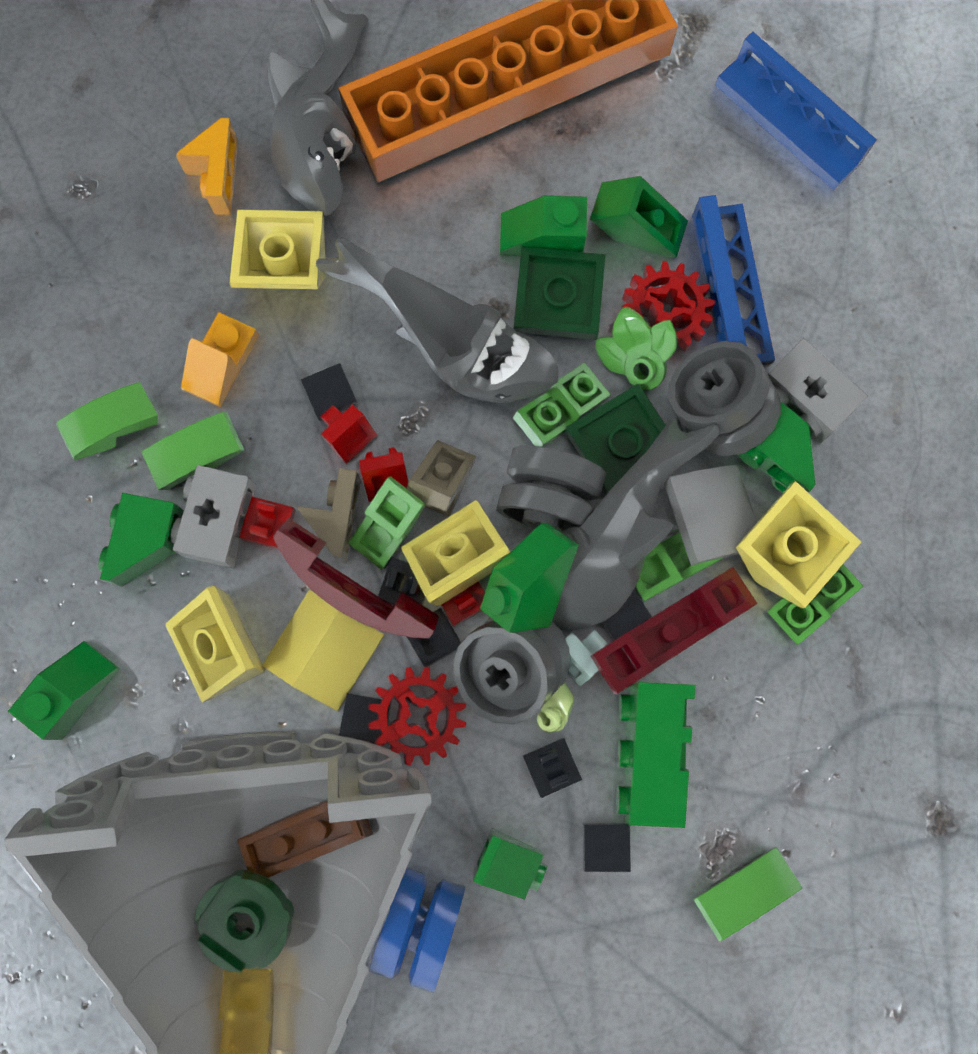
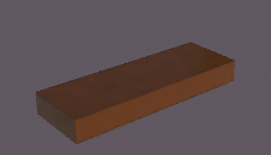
M327 800L241 837L237 841L246 869L252 873L269 878L374 834L368 819L329 823Z

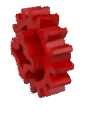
M663 261L658 272L649 264L645 267L643 278L634 274L630 282L631 288H625L622 300L626 304L622 305V308L630 307L642 317H646L651 328L657 323L671 320L674 328L682 329L676 331L677 344L686 352L692 344L691 339L700 342L706 333L703 328H709L713 317L708 312H711L715 300L704 299L711 287L709 284L697 285L696 281L700 274L698 271L693 272L690 276L685 275V264L683 263L678 265L676 271H672L669 268L668 262ZM664 304L671 306L670 312L663 310Z
M411 667L404 668V679L399 680L393 673L388 675L387 678L391 687L388 690L376 687L374 690L382 698L380 704L373 703L368 705L369 710L378 713V719L369 722L368 728L380 729L382 733L374 741L375 744L381 746L389 743L391 745L390 751L397 754L400 752L404 753V764L411 766L414 757L417 755L420 756L425 766L430 765V753L434 751L443 759L447 757L446 749L443 745L446 742L458 745L460 740L453 734L454 728L466 727V722L457 719L456 712L466 708V703H454L453 697L459 691L457 686L446 689L443 685L447 675L444 673H440L434 680L430 679V667H423L419 677H415ZM424 685L433 689L435 693L427 698L416 697L408 686ZM394 697L399 705L397 716L388 725L387 710L390 701ZM405 698L415 707H426L428 712L423 715V720L428 733L418 724H407L406 719L411 716V713L408 709L410 706ZM446 708V722L440 733L436 728L438 713ZM408 733L419 735L426 745L408 746L399 742L398 739L403 738Z

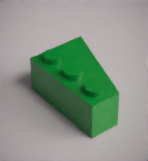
M637 682L627 687V694H620L619 721H626V740L618 741L617 763L618 767L625 768L624 786L617 787L616 811L617 814H624V823L629 826L685 828L689 770L686 769V742H692L693 729L692 726H686L687 699H695L696 685Z

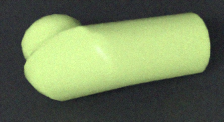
M566 682L542 706L541 712L538 713L537 723L545 732L560 731L568 722L574 704V696Z

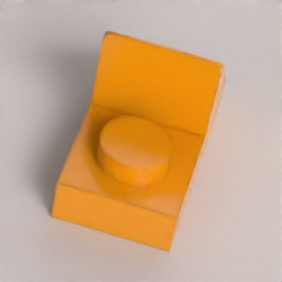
M229 118L218 119L176 154L184 173L188 175H201V195L203 198H207L214 214L231 215L238 139Z
M218 312L203 341L201 342L194 338H191L189 341L181 389L221 408L259 336L257 330Z

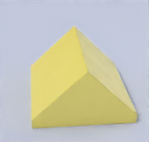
M237 210L229 282L231 288L319 289L326 277V273L316 267V260L325 258L323 211Z
M795 481L740 541L736 549L756 583L793 604L806 608L862 542Z
M477 500L401 547L429 603L437 607L491 574L493 568L510 553Z
M216 586L207 587L165 623L202 703L265 672V668L262 666L263 664L229 594Z
M309 590L262 666L292 687L339 712L346 700L347 693L351 692L385 635L375 628L343 614L321 599L316 593Z

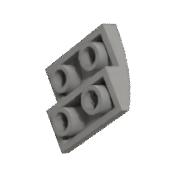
M721 466L669 477L664 485L691 566L722 557L725 559L739 555L736 546L755 526L757 521L738 466Z

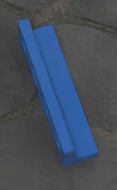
M753 31L744 39L737 59L716 80L715 86L833 191L861 165L877 141L874 136ZM752 53L762 60L763 65L751 56ZM785 81L793 88L794 92L786 86ZM815 108L824 115L825 119H823L819 114H817ZM846 135L860 146L859 149L847 140Z
M716 195L699 197L692 214L705 284H709L711 287L707 293L708 299L715 300L711 314L717 342H739L747 346L744 331L759 340L762 354H757L762 365L772 364L775 361L743 203L718 207ZM734 218L737 233L730 242L725 239L721 219ZM737 240L739 242L740 248L734 245L737 242ZM728 253L743 262L744 273L739 280L733 278ZM745 279L747 280L748 287L742 284ZM736 291L751 301L753 311L746 320L741 317ZM753 318L755 319L756 327L750 323Z

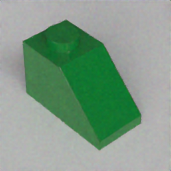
M641 176L602 182L590 216V220L614 241L669 258L677 257L688 220Z
M544 195L501 213L500 255L521 256L522 246L576 252L584 251L587 237V197Z
M541 523L493 568L480 609L509 633L550 627L579 545L550 524Z
M83 641L37 674L7 712L42 740H63L120 668L88 642Z
M492 828L473 870V882L525 900L529 889L537 892L547 870V865L541 863L544 854L541 850Z

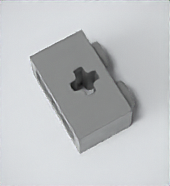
M804 337L768 373L769 379L780 396L781 402L809 424L810 438H816L820 443L827 439L868 397L864 391ZM808 389L815 394L811 399L805 394Z
M197 465L194 476H189L184 486L183 500L186 502L182 518H177L172 528L171 542L174 544L173 551L186 558L234 569L242 542L239 538L251 496L254 497L257 488L254 482L247 476ZM215 510L220 513L218 519H210L208 523L204 520L205 514H213Z

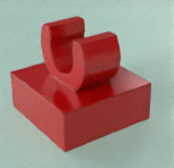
M353 404L343 414L332 405L320 416L329 425L321 433L322 437L334 453L346 464L377 436L364 414Z
M394 447L389 448V454L373 457L372 452H367L365 459L359 460L368 502L373 500L386 479L390 476L407 489L409 480L403 453L397 452Z
M251 496L239 538L242 541L279 550L273 536L288 518L293 521L296 512L295 508Z
M479 581L441 604L453 627L482 611L480 607L485 591Z

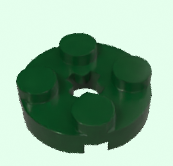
M240 869L232 875L221 878L203 895L195 911V923L198 921V932L200 934L197 941L201 951L213 964L230 972H242L243 969H253L256 967L261 969L268 966L278 957L288 942L294 916L293 904L286 898V895L277 884L263 875ZM245 912L252 917L255 929L247 927L243 932L239 931L235 927L238 919L233 913L243 914Z

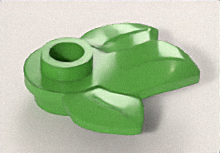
M630 307L622 308L614 321L613 337L606 336L596 340L597 353L603 364L610 371L626 375L628 381L633 386L639 384L642 390L654 389L664 381L667 373L666 361L674 354L677 348V335L671 320H665L651 328L635 310ZM640 363H644L649 368L648 376H644L641 373Z

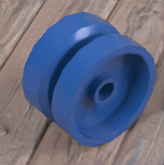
M406 868L379 935L369 972L393 979L399 974L406 950L415 953L408 976L410 985L434 993L455 928L465 886L443 879L436 885L430 907L421 905L427 885L426 874Z

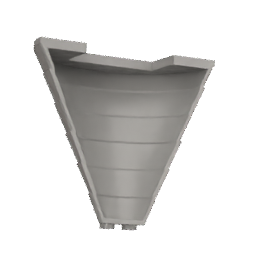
M294 732L244 733L181 743V751L159 760L158 756L145 752L95 770L55 791L56 805L42 813L41 808L30 809L13 826L4 840L6 851L12 853L41 891L38 897L113 995L111 1002L145 1045L147 1054H336L348 1026V1017L369 971L368 961L413 854L411 847L429 809V805H432L428 783L422 773L417 768L408 769L407 771L402 769L401 756L384 747L354 738L323 734L312 740L311 743H299L296 741ZM327 800L329 823L361 819L369 820L374 835L269 877L270 880L281 888L286 898L292 902L294 907L292 931L288 942L271 964L261 969L256 967L253 969H243L242 972H230L216 966L204 955L197 941L200 934L198 932V921L195 923V911L203 895L218 880L232 875L237 870H247L237 839ZM245 912L243 914L233 913L238 919L235 927L239 931L243 932L247 927L255 929L252 917Z

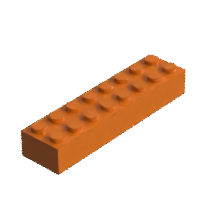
M542 0L339 87L343 112L353 131L356 130L357 142L379 183L669 56L678 25L664 0Z

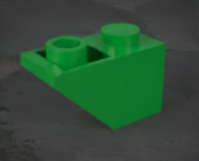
M781 402V415L772 433L758 446L738 455L748 466L754 469L760 468L772 478L771 483L782 494L795 481L809 493L816 485L809 424Z
M122 492L120 503L114 505L110 515V528L113 530L109 545L102 549L99 557L100 580L123 587L173 555L175 551H173L174 544L171 542V532L176 519L182 518L184 510L173 502Z

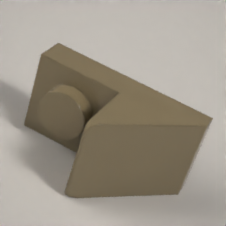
M437 440L410 478L407 490L426 504L425 507L449 516L453 512L476 456Z
M339 468L337 481L330 480L328 486L327 506H332V511L297 506V509L318 537L326 542L325 546L337 562L347 564L350 548L348 542L352 536L361 479L357 470Z

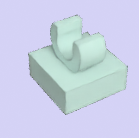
M595 630L582 642L573 633L565 638L570 653L568 675L579 687L599 671L590 656L607 644Z

